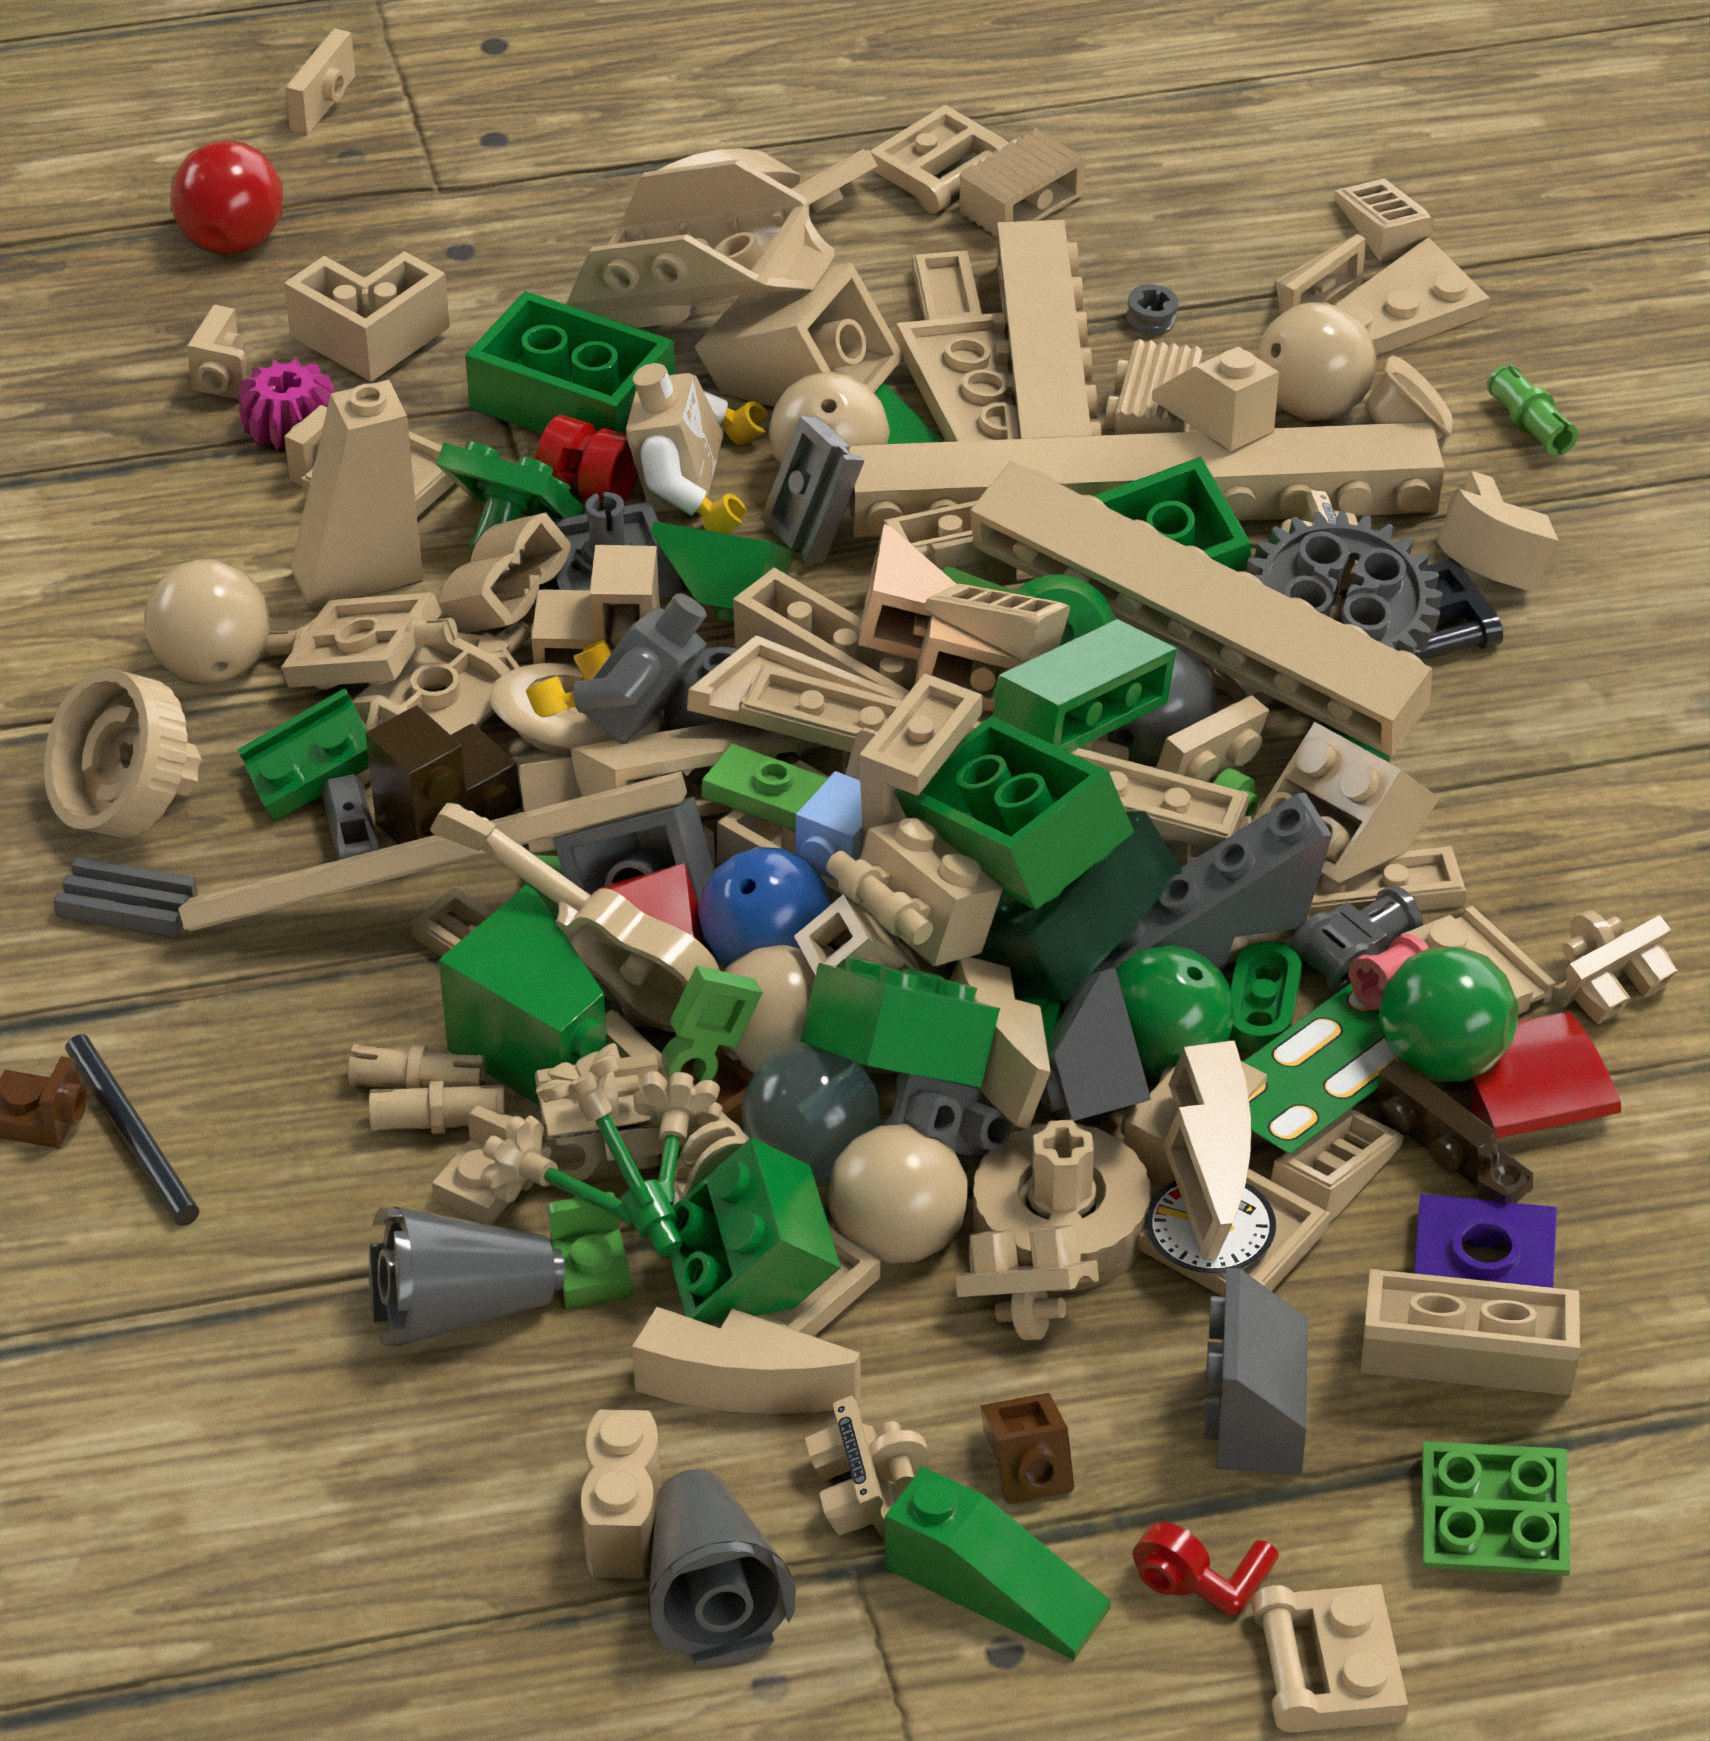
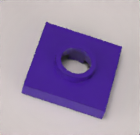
M1420 1194L1414 1273L1554 1288L1557 1207L1511 1202L1504 1205L1499 1201ZM1471 1240V1248L1489 1247L1498 1250L1499 1242H1501L1511 1252L1505 1259L1484 1263L1468 1256L1462 1249L1461 1244Z

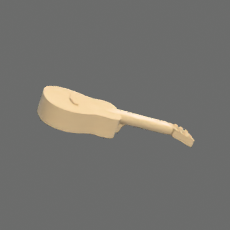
M447 803L443 807L430 829L433 834L477 851L482 849L557 903L559 914L556 925L564 931V934L589 972L599 979L618 1001L640 1020L660 1030L675 1032L670 1019L696 965L719 970L714 957L699 941L677 927L643 913L626 898L613 890L602 888L595 891L592 895L588 894L510 837L496 829V824L490 822L487 818L480 817L473 811H467L458 804Z

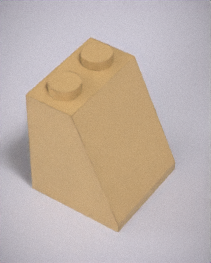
M852 262L828 267L813 291L766 292L740 295L694 347L721 394L773 407L776 406V403L789 386L807 375L827 371L851 375L867 384L875 392L904 358L902 351Z

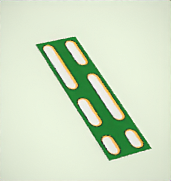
M1352 983L1243 1061L1267 1074V1082L1249 1098L1251 1130L1288 1154L1293 1153L1378 1088L1379 1071L1394 1059L1398 1060L1390 1051L1381 1029L1379 1020L1380 1010H1369L1362 1005L1353 993Z

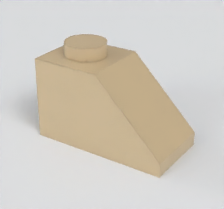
M1238 346L1190 368L1153 389L1152 400L1229 451H1233L1274 432L1279 371Z

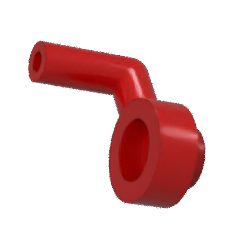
M1156 1522L1151 1524L1134 1547L1132 1556L1140 1578L1155 1592L1164 1595H1188L1194 1592L1224 1614L1235 1616L1245 1609L1278 1560L1279 1553L1267 1541L1256 1540L1229 1580H1227L1210 1568L1209 1554L1204 1545L1193 1534L1173 1523Z

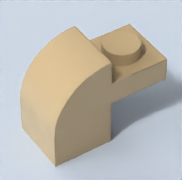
M1474 471L1470 472L1463 490L1457 489L1453 493L1447 509V519L1437 540L1439 546L1446 554L1469 570L1494 581L1534 593L1540 584L1559 541L1547 515L1503 502L1493 477Z

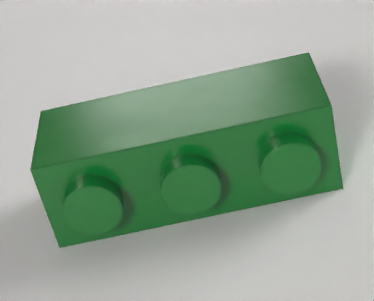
M1116 619L1000 674L993 691V717L1065 751L1071 752L1167 704L1177 648Z

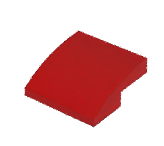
M1570 1011L1518 1022L1514 1041L1491 1070L1465 1081L1470 1087L1471 1111L1478 1119L1497 1132L1496 1139L1621 1113V1100L1611 1076L1590 1037Z

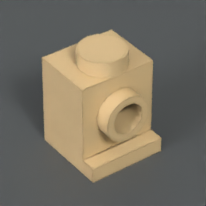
M844 894L794 936L815 976L818 963L844 968L847 956L887 965L886 968L899 970L907 963L893 935L878 923L877 918ZM848 928L852 938L842 947L835 951L827 945L843 930Z

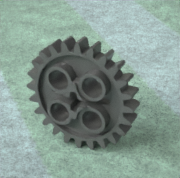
M1318 511L1314 514L1312 526L1308 527L1302 520L1293 517L1289 533L1275 526L1272 528L1269 542L1259 540L1257 543L1254 558H1249L1246 572L1258 578L1263 585L1289 598L1305 600L1316 611L1330 617L1332 606L1335 604L1347 561L1350 559L1356 560L1357 565L1352 585L1348 589L1339 622L1355 625L1364 630L1370 638L1397 651L1403 650L1415 654L1416 650L1425 651L1427 649L1430 634H1435L1440 615L1439 608L1442 592L1436 590L1439 574L1438 572L1426 571L1429 560L1427 553L1410 556L1414 541L1411 537L1397 542L1391 540L1393 525L1388 524L1376 532L1370 529L1371 519L1368 515H1365L1358 525H1351L1345 511L1339 512L1336 523H1328L1322 513Z

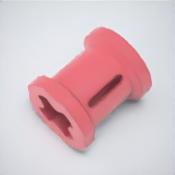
M1408 933L1395 938L1389 944L1388 950L1378 955H1361L1350 964L1349 978L1352 983L1353 993L1360 1003L1369 1010H1380L1381 998L1387 981L1407 958L1428 949L1427 944L1416 935Z

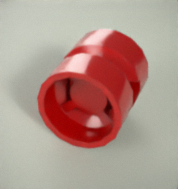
M560 414L550 421L540 438L535 460L553 468L552 476L571 486L569 493L572 496L579 493L581 499L587 501L592 495L598 494L601 506H604L603 492L619 495L623 499L624 504L629 499L636 485L638 472L628 443L627 434L607 428L597 432L595 426L590 423Z

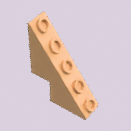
M884 524L869 578L858 645L918 660L915 684L926 673L982 694V709L993 712V691L998 682V676L1025 662L928 614L924 610L926 599L957 584L891 526Z

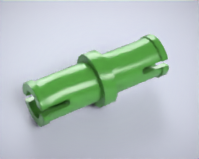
M1509 364L1508 369L1505 365H1501L1491 373L1487 380V390L1510 412L1509 417L1519 430L1530 432L1552 456H1556L1557 451L1560 455H1564L1575 446L1579 436L1577 427L1555 408V401L1546 390L1534 387L1513 364Z

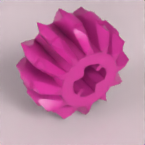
M298 358L293 359L289 364H280L273 359L272 365L269 368H252L251 378L240 381V391L238 393L240 404L238 406L241 424H243L244 432L253 435L256 445L273 443L276 451H280L285 446L284 436L290 432L294 425L302 422L320 405L328 408L330 395L335 393L334 386L331 385L330 376L321 374L318 364L301 366Z

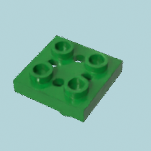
M467 441L465 448L445 442L442 445L436 465L473 500L486 503L473 538L468 545L473 550L479 538L490 527L498 523L518 519L520 514L533 516L546 513L551 520L584 514L585 508L569 493L571 486L552 476L553 468L545 463L528 457H520L517 464L499 459L500 453L495 449L473 441Z

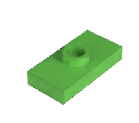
M731 744L702 779V797L796 831V814L829 778Z

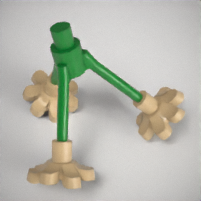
M612 1043L605 1046L599 1052L590 1053L579 1059L575 1068L567 1062L555 1066L547 1072L552 1080L539 1086L536 1089V1093L544 1103L561 1098L577 1099L587 1120H595L630 1187L622 1196V1199L619 1200L559 1171L556 1162L549 1160L551 1148L542 1141L545 1130L544 1125L533 1116H528L525 1120L520 1116L510 1119L505 1129L507 1138L505 1141L495 1135L487 1140L483 1148V1154L485 1157L495 1160V1163H491L483 1170L480 1184L484 1187L495 1189V1199L505 1202L515 1201L520 1190L527 1191L534 1182L543 1187L553 1184L615 1214L629 1226H635L641 1237H649L657 1254L663 1257L674 1253L683 1245L673 1225L677 1215L672 1208L674 1205L673 1184L679 1146L686 1142L687 1133L698 1130L700 1124L706 1125L710 1122L719 1121L723 1108L715 1101L717 1100L720 1087L714 1081L704 1080L693 1088L694 1078L682 1072L673 1073L670 1077V1084L658 1072L653 1071L643 1075V1091L635 1092L633 1095L634 1110L638 1114L650 1116V1122L661 1127L659 1139L664 1144L659 1180L644 1181L608 1114L612 1110V1106L601 1087L605 1083L608 1073L619 1068L617 1061L620 1059L617 1045Z

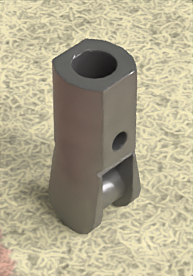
M354 774L327 779L322 786L321 796L337 860L379 850L376 832L361 780Z

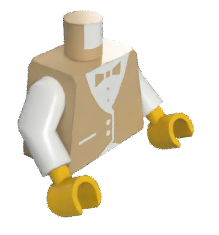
M652 363L639 368L633 375L636 393L626 433L646 501H651L655 512L681 509L691 516L697 512L701 515L702 523L707 531L723 534L732 533L742 525L740 518L746 514L745 505L739 498L730 493L725 494L715 503L708 499L723 438L720 424L724 425L730 440L735 444L744 445L765 433V430L756 424L767 417L766 409L761 404L750 401L734 411L727 408L728 403L726 400L703 391L697 377L693 374L669 375L666 367L659 363Z

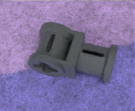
M1398 885L1387 886L1378 892L1376 901L1360 911L1350 903L1345 902L1329 913L1319 912L1312 915L1295 932L1289 948L1299 956L1301 965L1310 964L1327 979V988L1336 994L1351 983L1349 968L1350 964L1361 955H1378L1384 952L1386 947L1395 938L1423 926V918L1415 900L1405 889Z

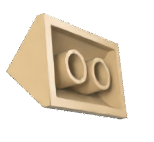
M1370 1269L1360 1373L1571 1396L1580 1353L1578 1290Z

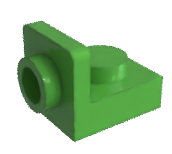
M606 1192L607 1194L615 1197L614 1193ZM578 1196L551 1202L548 1205L550 1243L552 1249H560L564 1258L565 1279L561 1292L565 1309L633 1297L632 1277L619 1229L618 1216Z

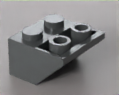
M1226 1268L1225 1297L1211 1296L1209 1339H1219L1222 1342L1208 1341L1207 1395H1219V1397H1206L1204 1439L1218 1440L1217 1469L1302 1474L1306 1436L1308 1318L1242 1269Z

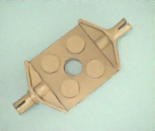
M519 621L506 626L495 637L488 633L479 636L457 632V639L454 640L453 644L424 645L422 648L416 649L395 681L378 686L370 685L353 702L368 731L415 705L423 709L450 735L471 723L479 727L495 713L489 699L492 686L502 675L519 668L511 654L531 639V631L526 623L521 621L519 624ZM444 686H447V687H448V688H446V689H444V690L437 691V692H429V691L423 690L424 688H425V689L434 690V689L442 688V687H444ZM369 768L356 775L361 780L363 786L371 780Z

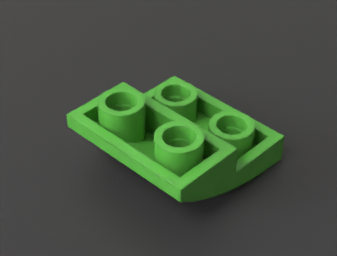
M1423 1441L1421 1451L1422 1568L1569 1576L1570 1503H1567V1449Z

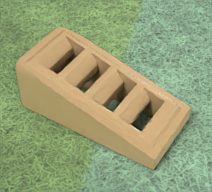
M1385 178L1335 190L1334 200L1358 233L1366 238L1367 245L1380 262L1400 258L1428 237L1432 240L1433 219L1428 212Z
M959 583L927 598L924 610L928 614L1023 662H1027L1060 646L1070 606L1056 601Z
M1351 1108L1293 1153L1288 1154L1286 1152L1274 1161L1271 1181L1329 1212L1330 1223L1402 1146L1403 1135ZM1345 1138V1139H1347V1140H1349V1141H1351V1142H1353V1143H1355V1144H1357V1145L1363 1147L1364 1149L1362 1150V1149H1360V1148H1358V1147H1356V1146H1354V1145H1352V1144H1350V1143L1344 1141L1343 1139Z

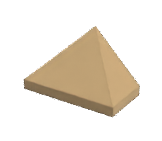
M1356 234L1275 280L1280 315L1294 306L1310 302L1333 305L1359 286L1363 281L1366 238Z

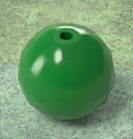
M1175 945L1138 950L1116 968L1145 1079L1159 1081L1166 1067H1175L1184 1047L1228 1041L1235 1020L1229 984L1221 971L1205 956L1189 948Z
M1465 947L1428 948L1407 958L1387 981L1381 998L1379 1020L1387 1045L1398 1060L1401 1059L1424 1078L1434 1082L1466 1081L1491 1070L1509 1050L1517 1030L1519 1008L1507 975L1488 956Z

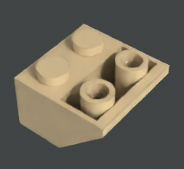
M1314 722L1252 822L1297 793H1306L1332 834L1321 873L1341 883L1405 853L1440 798L1401 769Z

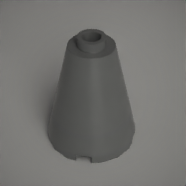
M380 1207L374 1216L372 1226H386L383 1243H370V1298L374 1322L388 1321L390 1331L379 1336L381 1343L387 1347L403 1346L548 1305L552 1300L554 1290H562L565 1266L562 1251L560 1249H552L550 1240L545 1235L401 1207Z
M699 1469L680 1472L664 1482L656 1496L649 1591V1618L652 1629L665 1650L674 1655V1648L680 1652L692 1655L694 1664L704 1666L734 1664L763 1652L775 1642L772 1633L785 1617L789 1624L795 1613L796 1589L791 1573L717 1475Z

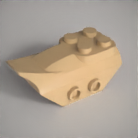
M739 159L644 172L617 232L608 245L591 248L566 304L636 328L657 325L669 328L686 320L690 315V309L694 305L711 303L733 295L813 291L834 259L835 251L833 247L823 240L809 218V202L807 198Z

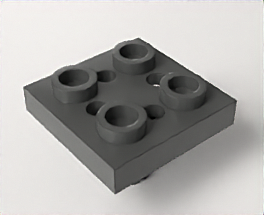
M603 492V511H600L598 494H594L585 503L586 514L552 520L571 543L570 552L564 566L551 579L555 590H590L595 545H631L657 547L659 599L672 597L678 593L681 594V578L651 534L653 521L659 522L651 501L624 506V501L619 495Z

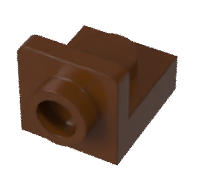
M61 1056L51 1077L4 1070L0 1078V1138L60 1149L71 1124H78L81 1121L87 1103V1090L85 1085L79 1083L74 1058Z
M1050 1393L980 1405L983 1431L998 1460L1002 1495L1008 1504L1067 1494L1074 1490L1068 1427Z

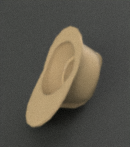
M1392 355L1386 361L1384 375L1367 398L1365 404L1373 421L1376 424L1432 422L1437 440L1446 434L1450 437L1453 426L1452 414L1437 391L1410 364Z

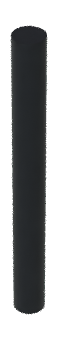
M79 1034L69 1039L65 1046L67 1054L70 1058L75 1059L81 1076L175 1223L180 1226L192 1223L199 1215L200 1210L89 1037Z

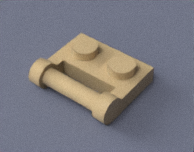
M943 105L870 150L877 164V167L873 168L872 171L917 197L919 204L926 212L936 214L950 204L951 197L960 192V174L963 169L966 170L969 165L979 162V160L984 162L987 155L992 157L995 151L1000 153L1003 146H1006L1008 142L949 106ZM971 152L977 154V156L940 179L934 176Z
M1381 1584L1293 1592L1288 1587L1282 1585H1272L1258 1590L1252 1596L1251 1605L1255 1623L1259 1627L1264 1628L1277 1692L1271 1703L1276 1727L1285 1732H1307L1406 1722L1408 1701ZM1311 1626L1325 1694L1314 1695L1305 1687L1293 1629L1295 1627Z

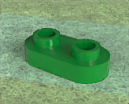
M1270 941L1257 942L1244 948L1237 957L1230 990L1235 1020L1229 1040H1235L1236 1047L1241 1050L1256 1053L1293 1026L1300 988L1301 961L1296 952L1288 946Z

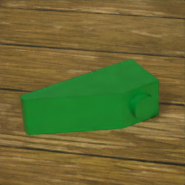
M922 1466L885 1515L886 1570L1073 1660L1077 1658L1110 1610L1111 1600L989 1498Z

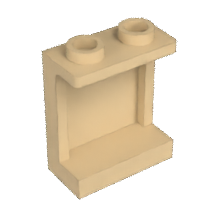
M924 673L859 754L863 846L869 828L906 819L894 790L899 788L917 796L921 793L981 716L982 694Z

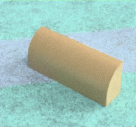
M738 722L711 723L631 737L624 744L618 740L571 747L574 773L582 797L681 771L687 790L685 798L694 796L700 817L734 810V808L702 797V779L731 744L791 765L801 760L829 777L835 771L843 774L842 750Z

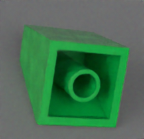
M525 885L438 960L448 1051L456 1055H485L487 1075L540 1106L534 1076L537 1070L554 1068L564 1062L577 1065L578 1060L593 1052H599L607 1046L604 993L564 932L556 925L555 918L533 888Z

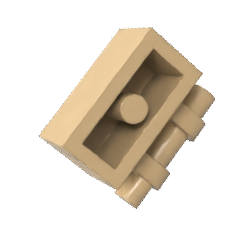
M915 817L869 828L859 860L855 861L846 852L838 851L830 857L826 865L827 872L839 881V890L854 903L862 905L877 918L879 924L894 936H899L932 965L937 966L982 953L1003 887L983 872L975 860L962 855L941 838L935 828L929 823Z

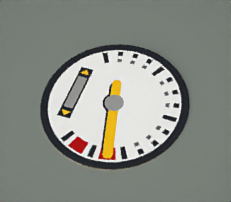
M1175 1180L1162 1188L1152 1199L1149 1212L1146 1214V1230L1155 1249L1171 1263L1193 1272L1223 1274L1226 1273V1268L1243 1269L1250 1266L1268 1251L1276 1233V1218L1270 1203L1264 1195L1250 1184L1245 1183V1189L1234 1223L1217 1259L1204 1260Z

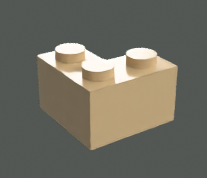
M405 251L365 278L323 256L284 282L290 337L370 382L450 327L445 273Z
M595 545L590 590H538L532 631L533 664L562 663L577 665L574 656L582 653L586 645L601 639L606 640L611 652H613L634 623L656 607L660 608L657 547Z

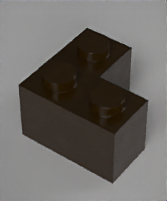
M415 705L365 732L375 823L398 845L435 835L430 829L437 815L447 803L458 804L463 809L473 811L476 815L487 818L489 821L506 817L520 808L517 762L473 723L450 735L423 709Z

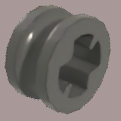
M1155 284L1141 285L1134 288L1129 294L1126 322L1128 327L1137 333L1151 336L1170 331L1176 322L1175 314L1177 313L1179 302L1176 294L1164 286Z

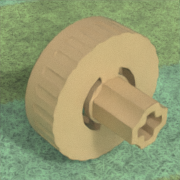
M111 668L100 669L88 674L77 682L60 704L51 724L46 742L44 781L49 802L56 815L65 824L76 829L126 839L127 837L140 835L141 832L147 831L165 813L166 808L171 804L176 794L187 796L198 783V769L202 759L196 746L187 742L185 715L182 712L178 698L175 697L173 691L168 686L163 685L158 680ZM134 720H138L139 727L130 726L124 728L128 724L133 725Z
M1073 1120L1049 1121L1048 1124H1037L1030 1126L1029 1129L1015 1131L1010 1134L1005 1151L1002 1153L990 1150L980 1161L979 1169L975 1173L973 1188L974 1234L987 1231L1014 1230L1018 1266L1033 1265L1030 1230L1050 1226L1074 1225L1081 1261L1097 1260L1099 1281L1079 1283L1076 1288L1054 1290V1292L1080 1291L1103 1285L1126 1272L1142 1253L1138 1247L1139 1234L1146 1227V1214L1149 1212L1151 1186L1150 1180L1147 1177V1170L1138 1159V1155L1131 1148L1127 1147L1122 1140L1098 1128L1074 1123ZM1028 1199L1030 1201L1031 1207L1040 1215L1049 1218V1220H1046L1040 1216L1033 1214L1027 1207ZM1095 1203V1212L1091 1213L1090 1215L1082 1219L1081 1216L1088 1213Z

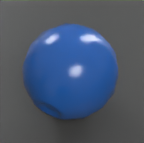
M756 847L735 854L715 869L702 889L698 915L705 946L717 962L727 968L732 962L755 949L778 945L800 948L794 936L828 908L831 902L826 882L807 861L783 848Z

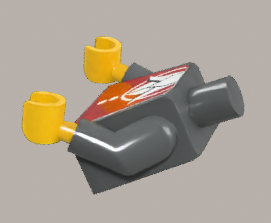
M678 593L675 594L665 610L656 607L634 623L613 652H611L605 639L586 645L582 653L574 656V660L585 680L575 681L574 690L566 694L558 675L527 688L526 694L533 711L538 716L545 718L575 707L578 712L585 714L624 744L661 714L673 693L705 649L706 643L695 634V631L705 619L706 611L691 597Z

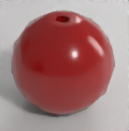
M222 140L206 144L190 152L172 178L170 191L171 212L183 235L195 246L205 251L222 255L241 254L264 243L282 217L283 184L271 161L258 149L246 143Z

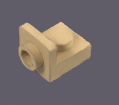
M213 305L187 345L192 390L239 400L240 381L247 379L248 376L246 355L243 351L244 341L243 336L237 333L235 309Z
M476 1105L468 1114L470 1139L432 1182L434 1201L483 1224L491 1225L510 1202L495 1199V1189L487 1188L480 1184L483 1170L491 1163H495V1160L484 1156L483 1148L487 1140L493 1135L504 1141L507 1139L505 1134L506 1125L513 1117L505 1114L499 1115L480 1105Z

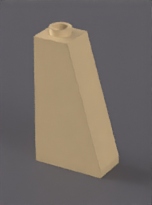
M390 380L373 384H362L355 388L330 395L291 563L292 574L309 610L323 607L329 600L358 598L423 581L408 420Z

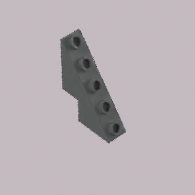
M1297 793L1040 958L1039 963L1063 1007L1068 1006L1084 976L1114 967L1116 969L1125 960L1142 949L1169 945L1189 948L1205 956L1224 974L1234 937L1297 929L1307 920L1332 834L1306 793Z

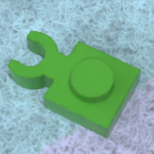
M696 965L670 1019L677 1037L673 1038L662 1052L661 1061L669 1077L673 1073L681 1072L685 1062L697 1058L693 1063L692 1070L698 1081L712 1080L718 1069V1060L715 1055L718 1046L737 1047L763 994L754 978Z

